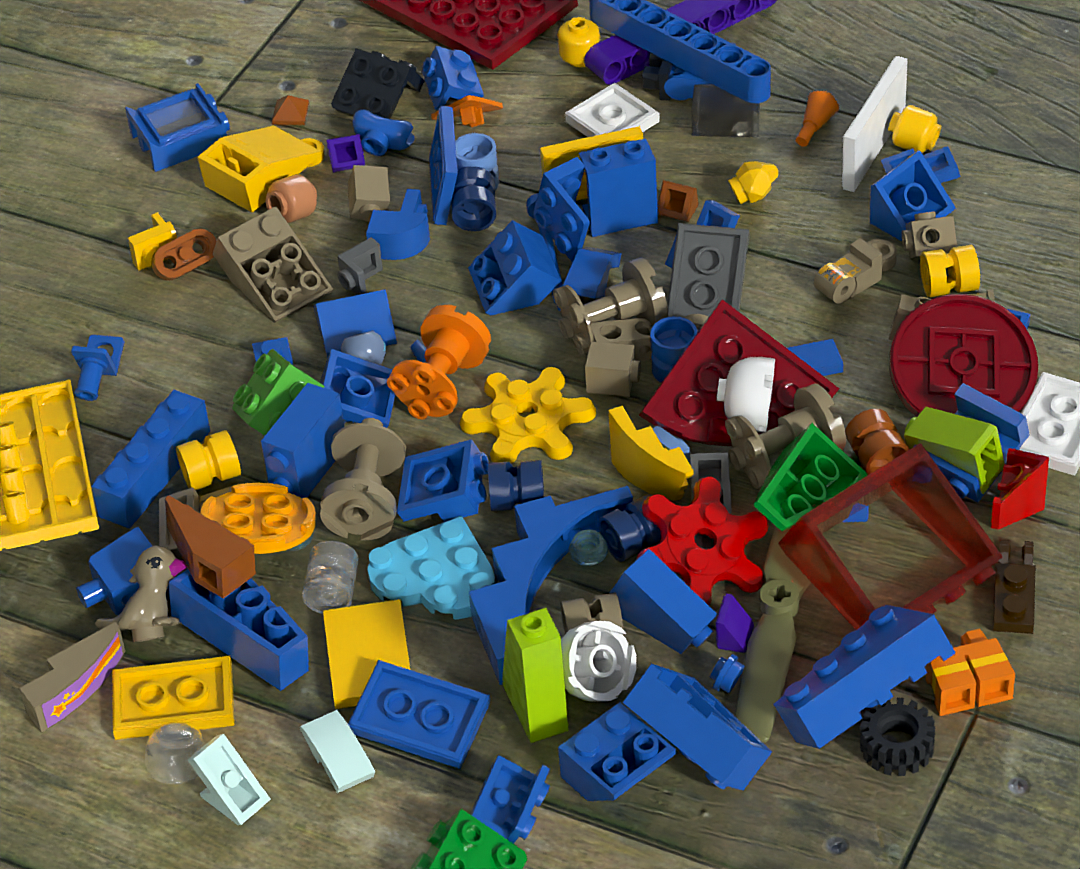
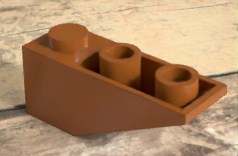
M170 495L165 498L167 528L196 583L224 599L256 574L253 544Z

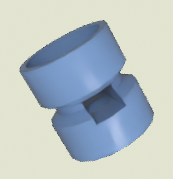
M482 133L465 134L455 141L457 172L466 167L476 166L484 168L494 177L496 190L499 185V173L495 141L490 136Z

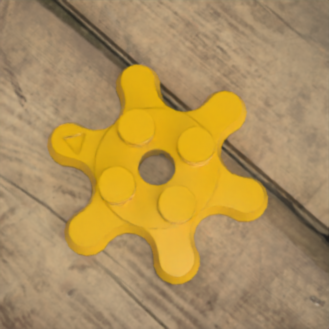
M556 367L545 368L537 380L532 383H527L524 380H514L511 382L503 373H493L488 376L484 384V391L486 395L492 398L493 402L483 408H471L464 411L459 424L464 433H490L496 437L497 440L490 451L492 462L510 461L512 464L522 450L531 447L542 449L551 459L563 460L568 458L573 452V445L568 437L563 434V430L568 425L586 423L593 420L596 416V407L586 397H562L560 390L565 385V377ZM534 409L535 413L527 417L520 416L522 413L531 412Z

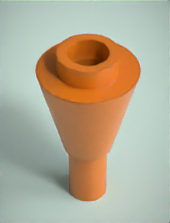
M813 91L809 94L803 127L796 137L798 145L806 147L814 133L838 112L839 105L832 94L826 91Z

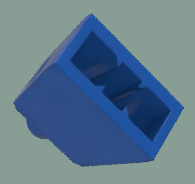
M139 527L132 529L89 558L88 563L93 580L76 587L77 594L85 608L106 600L115 615H119L131 596L138 590L139 583L129 581L133 577L130 570L135 566L141 553L152 546ZM169 585L165 593L167 600H170Z

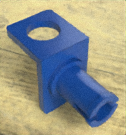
M90 335L87 347L72 346L71 353L81 370L77 388L74 392L76 397L87 401L96 400L102 375L117 376L124 347L122 337ZM101 345H110L111 347H113L112 356H109L106 349L98 347Z

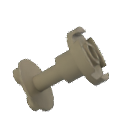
M643 257L624 263L622 269L623 282L606 288L605 297L584 305L577 293L569 285L553 290L554 300L561 310L563 317L558 320L559 329L565 339L572 338L580 355L588 353L591 341H594L590 324L592 322H600L611 317L615 320H625L637 316V318L648 320L654 326L659 320L668 317V307L662 286L655 288L650 278L656 276L650 263Z
M816 383L798 389L794 395L795 411L778 419V427L759 435L754 426L744 416L740 415L727 419L725 427L733 446L732 449H729V458L736 470L743 468L752 486L756 489L761 488L771 469L768 455L784 449L811 423L820 429L841 450H844L846 446L845 428L841 416L834 418L829 409L830 406L835 405L831 396L823 387Z
M366 418L361 423L343 427L332 437V456L342 468L349 472L345 475L344 479L333 482L325 489L320 503V517L323 524L330 531L341 537L348 538V533L361 535L360 540H374L386 535L391 530L397 512L396 500L392 493L382 486L380 477L389 475L401 467L406 455V445L396 433L383 427L380 420Z

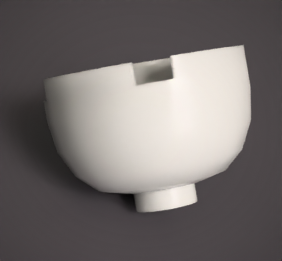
M748 357L739 360L730 368L727 379H719L717 401L724 402L727 418L742 415L749 420L759 433L767 431L768 411L771 402L775 368L774 358Z
M609 621L586 622L569 630L561 639L565 689L571 695L584 701H611L617 698L616 696L622 690H627L630 687L637 669L636 652L633 645H628L626 638L622 635L626 633L621 627Z

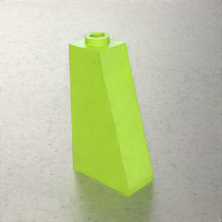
M546 608L507 620L503 687L530 743L568 731L561 636Z

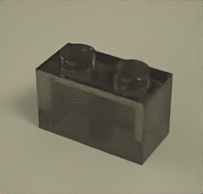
M694 84L692 136L759 138L761 103L746 102L715 85Z

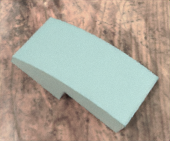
M337 710L300 726V730L317 763H322L337 793L374 777L375 770L356 736Z

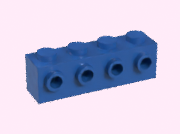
M173 390L163 402L158 404L152 416L144 425L137 429L135 436L124 449L116 454L113 462L102 474L96 477L91 486L100 518L129 529L133 526L180 469L175 446L193 440L201 443L205 436L210 433L205 400Z

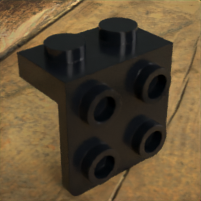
M356 48L331 105L336 111L350 116H354L358 110H368L377 116L391 119L404 88L420 92L425 80L416 72L417 67L404 60L396 62L377 51L369 53Z

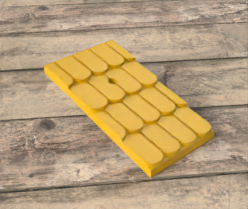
M71 380L0 394V551L3 548L7 550L39 543L40 540L48 541L78 534L80 531L84 533L98 530L99 525Z

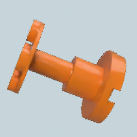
M436 306L429 311L424 319L420 331L421 339L427 348L425 351L427 363L416 360L399 362L395 365L387 379L388 387L408 407L409 413L417 419L423 420L428 416L443 417L453 412L458 402L457 390L446 374H453L458 368L469 369L479 366L490 350L491 335L486 325L469 311L466 315L455 312L457 306Z

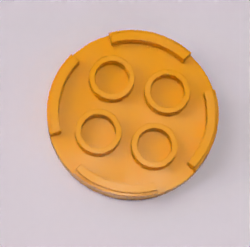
M272 483L234 485L231 487V492L218 497L210 496L203 503L200 514L212 521L218 522L222 527L239 537L247 539L254 545L255 554L275 553L298 546L306 541L315 529V507L309 498H300L289 493L287 486Z

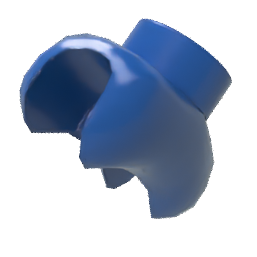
M358 110L353 116L354 133L360 135L361 145L364 150L374 156H383L387 149L405 150L414 142L415 137L411 133L413 126L406 120L383 118L368 110Z

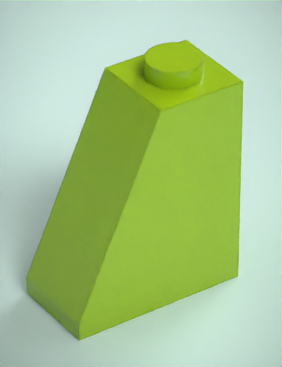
M925 407L918 417H913L905 428L904 437L910 451L914 445H917L975 476L979 480L982 494L986 492L1003 470L1005 463L998 429L990 423Z

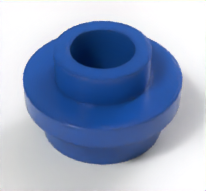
M732 654L728 660L721 657L711 672L710 678L715 680L713 689L717 692L722 689L730 693L739 680L745 665L737 661L738 657Z

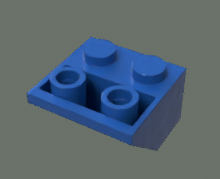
M513 220L496 235L489 246L468 267L485 313L489 315L539 305L562 281L543 235Z
M620 702L558 747L561 778L587 801L615 800L676 754L674 747Z

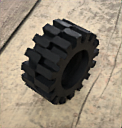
M897 697V704H891V701L888 700L882 707L877 705L871 708V712L866 710L863 715V721H861L860 749L863 752V758L866 763L872 761V768L876 771L883 766L884 774L890 776L892 769L898 770V776H906L907 768L911 770L912 774L919 772V764L925 768L929 764V757L932 758L934 754L935 727L933 716L928 717V710L924 706L917 710L918 702L911 700L909 705H904V698ZM890 731H902L910 734L913 739L907 742L895 743L886 740L882 735Z

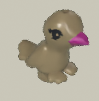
M151 546L141 553L135 566L130 570L133 577L129 581L132 583L138 582V590L131 596L119 615L114 618H98L95 625L101 630L116 622L120 632L125 630L132 631L133 642L164 638L163 626L180 624L178 618L167 617L168 606L165 593L169 581L188 566L183 560L176 559L173 553L166 547Z

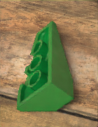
M811 423L784 448L772 465L753 506L783 532L851 498L868 474L820 429Z

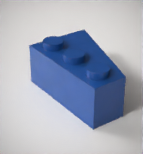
M651 663L623 701L627 707L674 744L687 759L706 771V778L721 789H725L728 786L744 790L772 753L762 741L691 676Z

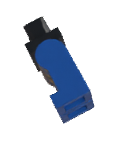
M652 53L649 54L650 66H645L642 73L644 89L659 90L660 100L670 101L671 98L676 100H686L688 98L711 100V107L725 108L729 92Z

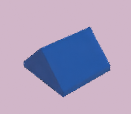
M920 150L913 153L871 185L870 224L902 241V230H906L905 223L915 221L914 214L935 212L936 218L946 217L956 209Z
M386 289L321 302L313 306L327 358L331 349L341 352L344 338L372 330L382 337L385 346L397 344Z

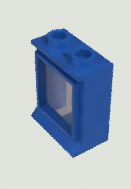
M199 83L195 84V89H190L143 106L137 110L125 107L130 134L133 139L138 137L143 152L149 150L152 167L155 172L199 156L218 139L227 136L226 131L230 130L229 121L223 111L218 112L213 96L210 93L206 95Z

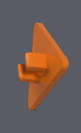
M469 95L447 107H453V117L461 116L464 126L470 124L471 127L484 124L483 112L503 109V104ZM438 111L431 114L432 120H437Z

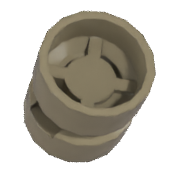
M616 592L596 595L590 603H587L583 598L561 601L564 634L581 624L592 621H609L624 630Z

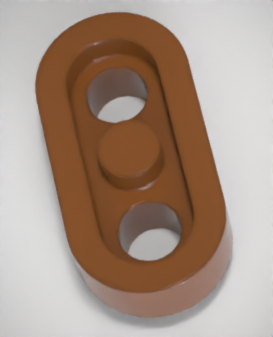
M194 229L160 247L152 257V269L163 280H175L214 258L212 254L217 240L208 230ZM193 243L201 245L203 250L201 254L194 252ZM165 258L173 262V269H168L164 266L163 260Z

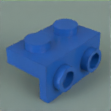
M436 46L431 56L425 59L422 66V75L425 78L429 95L436 110H439L441 106H445L449 97L458 100L469 95L483 98L484 93L470 55L461 50L453 51Z
M498 755L491 765L470 815L513 844L519 837L525 840L536 821V817L531 815L534 805L539 807L549 790L550 785L545 783V779L550 768L542 765L533 774Z

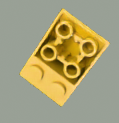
M273 125L221 137L197 158L205 187L253 213L266 202L269 186L273 182L291 175L300 174L318 159L322 153L320 150Z

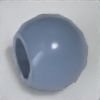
M372 330L344 338L341 352L381 365L386 356V346L382 337Z

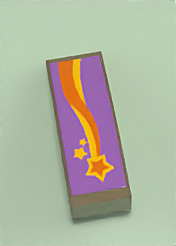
M116 622L48 658L47 663L50 671L19 688L26 713L41 733L66 718L84 704L102 686L112 673V670L116 668L125 653L120 628Z

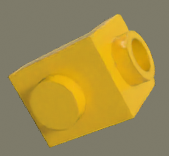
M158 212L151 215L153 228L128 237L132 261L138 271L152 266L151 261L154 253L163 245L177 239L172 223L170 221L165 223Z

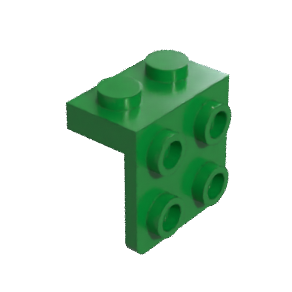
M461 808L446 822L439 820L435 824L426 840L431 844L427 853L422 852L415 860L411 869H523L527 862V854Z

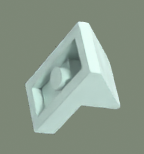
M224 734L215 736L188 759V762L207 787L200 793L201 797L237 825L243 824L271 800Z

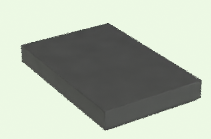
M678 223L667 303L668 317L684 318L690 314H702L709 317L722 299L740 312L750 236L749 229Z

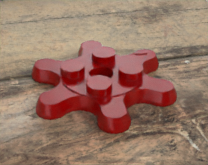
M713 477L699 479L693 489V501L688 506L675 505L660 494L651 495L644 500L642 504L643 515L647 520L659 527L661 540L656 546L641 550L637 559L650 549L672 571L678 573L684 582L709 606L712 602V588L719 581H731L741 590L749 593L756 592L762 587L764 583L762 570L747 559L744 548L748 542L765 536L769 526L767 518L758 511L748 512L742 516L728 513L726 507L720 503L722 488L717 479ZM699 532V534H705L714 539L713 548H700L695 543L694 536Z

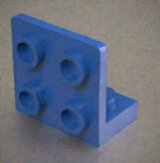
M578 157L543 173L533 212L537 224L541 228L546 229L554 239L557 249L561 253L566 254L571 262H573L578 249L583 248L590 223L588 217L575 203L585 170V165Z

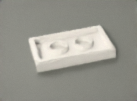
M1042 372L1031 397L1021 414L1026 416L1030 436L1019 450L1049 457L1048 468L1075 476L1080 467V383Z

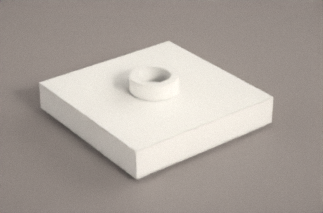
M616 83L611 84L565 113L566 122L587 137L638 126L644 132L660 122L659 112Z

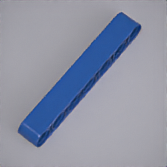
M589 0L590 19L596 25L746 102L762 103L769 99L771 95V66L766 60L646 0Z

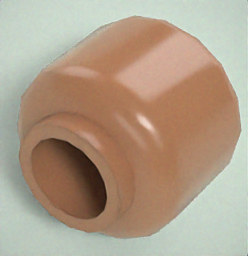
M299 174L273 182L269 186L266 196L267 209L270 210L277 207L287 223L310 216L315 211L317 204L316 188L306 177Z

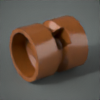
M869 409L861 412L848 423L845 429L848 443L856 456H858L868 476L875 480H884L897 475L908 465L911 459V451L900 433L897 432L898 430L887 412L881 409Z

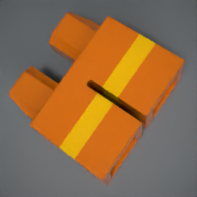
M980 629L967 631L962 635L961 646L954 647L953 649L956 653L947 660L943 661L938 656L926 665V682L931 684L934 691L935 705L939 716L975 708V701L978 707L1013 699L1015 672L997 638L987 639Z

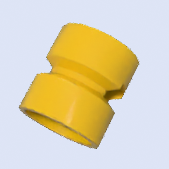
M973 245L953 247L948 254L943 249L921 252L920 272L927 297L947 295L952 288L957 293L979 290L980 268ZM947 267H948V274H949V276H946V269H945V268H947Z
M227 430L205 436L203 444L193 440L175 446L178 462L188 488L197 490L209 486L214 477L224 481L241 475L238 456Z

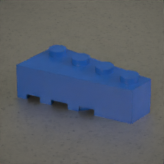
M189 569L169 581L171 616L178 618L179 622L278 690H283L309 671L307 635L281 606L276 607L270 600V593L263 585L258 586L250 578L223 599L196 583Z

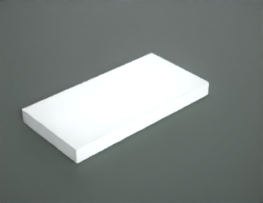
M896 56L892 60L843 136L842 187L844 190L851 192L856 190L892 133L888 131V127L895 112L901 113L906 107L907 58Z

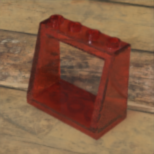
M921 443L800 517L778 543L786 556L856 630L869 620L870 614L876 609L822 534L892 490L966 565V567L902 608L935 614L937 610L934 606L944 600L948 606L967 592L964 586L973 581L976 586H979L995 575L996 572L992 567L1003 558Z

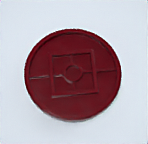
M952 294L931 299L919 305L905 317L897 329L891 345L889 372L899 399L916 417L919 416L925 407L955 414L958 408L954 394L963 383L1020 413L1031 397L1036 385L1038 356L1028 330L1009 310L983 297Z

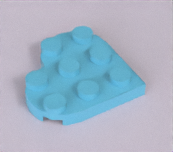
M462 516L397 539L383 547L375 548L369 553V566L367 569L371 590L380 600L384 601L385 597L390 600L400 599L402 606L422 603L430 613L434 614L435 610L441 613L453 614V619L471 617L469 591L496 584L492 566Z

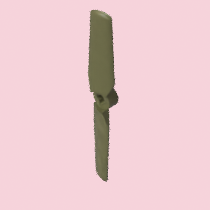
M821 513L783 532L775 526L764 561L765 584L760 590V610L763 615L748 640L744 662L745 668L742 674L735 717L763 743L770 739L777 713L773 704L781 698L797 636L793 617L799 610V600L811 582ZM778 598H782L781 602H776Z

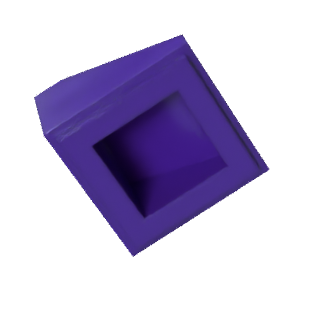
M359 134L326 140L333 173L351 170L354 165L366 166Z
M726 593L716 620V646H718V649L744 653L747 651L748 640L752 635L754 624L734 596Z

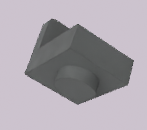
M372 237L337 256L340 270L338 272V279L346 290H351L356 295L367 293L365 280L383 270L380 244Z

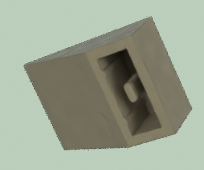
M277 207L260 214L217 238L212 255L230 281L274 323L333 292V288Z

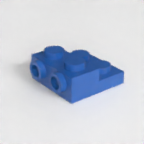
M471 439L405 457L397 513L403 522L438 513L443 522L460 516L464 518L478 514L479 503L485 502L487 498L486 489L482 482L483 475L488 474L489 460L486 454L480 452Z

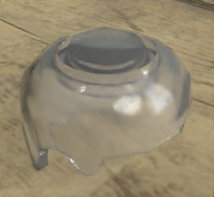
M168 723L155 729L146 741L145 765L151 778L163 784H181L195 779L198 774L188 762V759L206 745L200 730L186 723Z

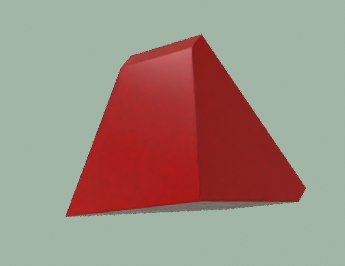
M1012 448L1008 449L1007 464L1003 466L1001 482L998 483V490H1001L999 497H994L992 529L999 530L1044 510L1049 457Z

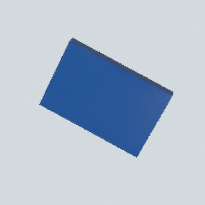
M441 106L438 110L429 154L433 222L438 225L447 224L458 174L453 107Z
M378 660L348 726L354 735L461 769L490 705V695Z

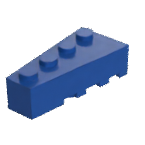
M890 605L881 606L870 614L869 620L858 630L847 634L842 639L841 645L831 654L819 659L813 665V670L804 678L788 686L784 695L773 705L796 743L820 749L862 719L860 713L862 709L884 704L894 697L890 691L892 688L908 678L913 682L917 681L927 674L924 666L938 656L941 660L945 661L956 652L934 614Z

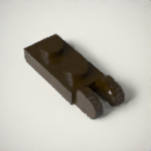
M1000 539L999 563H996L993 631L1033 634L1036 565H1033L1034 541L1024 542L1022 547L1023 564H1008L1011 546L1009 545V540Z

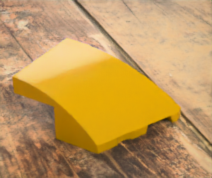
M623 406L608 410L611 461L617 471L633 485L650 494H660L672 501L682 499L684 489L688 487L687 478L692 477L694 473L681 448L677 447L671 450L663 448L651 426L636 430Z

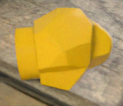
M745 162L736 172V176L729 179L728 182L740 205L748 200L750 203L763 199L770 192L771 183L778 177L779 171L775 165L770 163Z

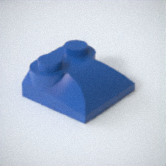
M331 349L320 383L325 386V389L340 393L344 424L347 421L361 423L366 418H375L382 422L383 427L388 428L395 399V393L387 385V379L392 373V369Z

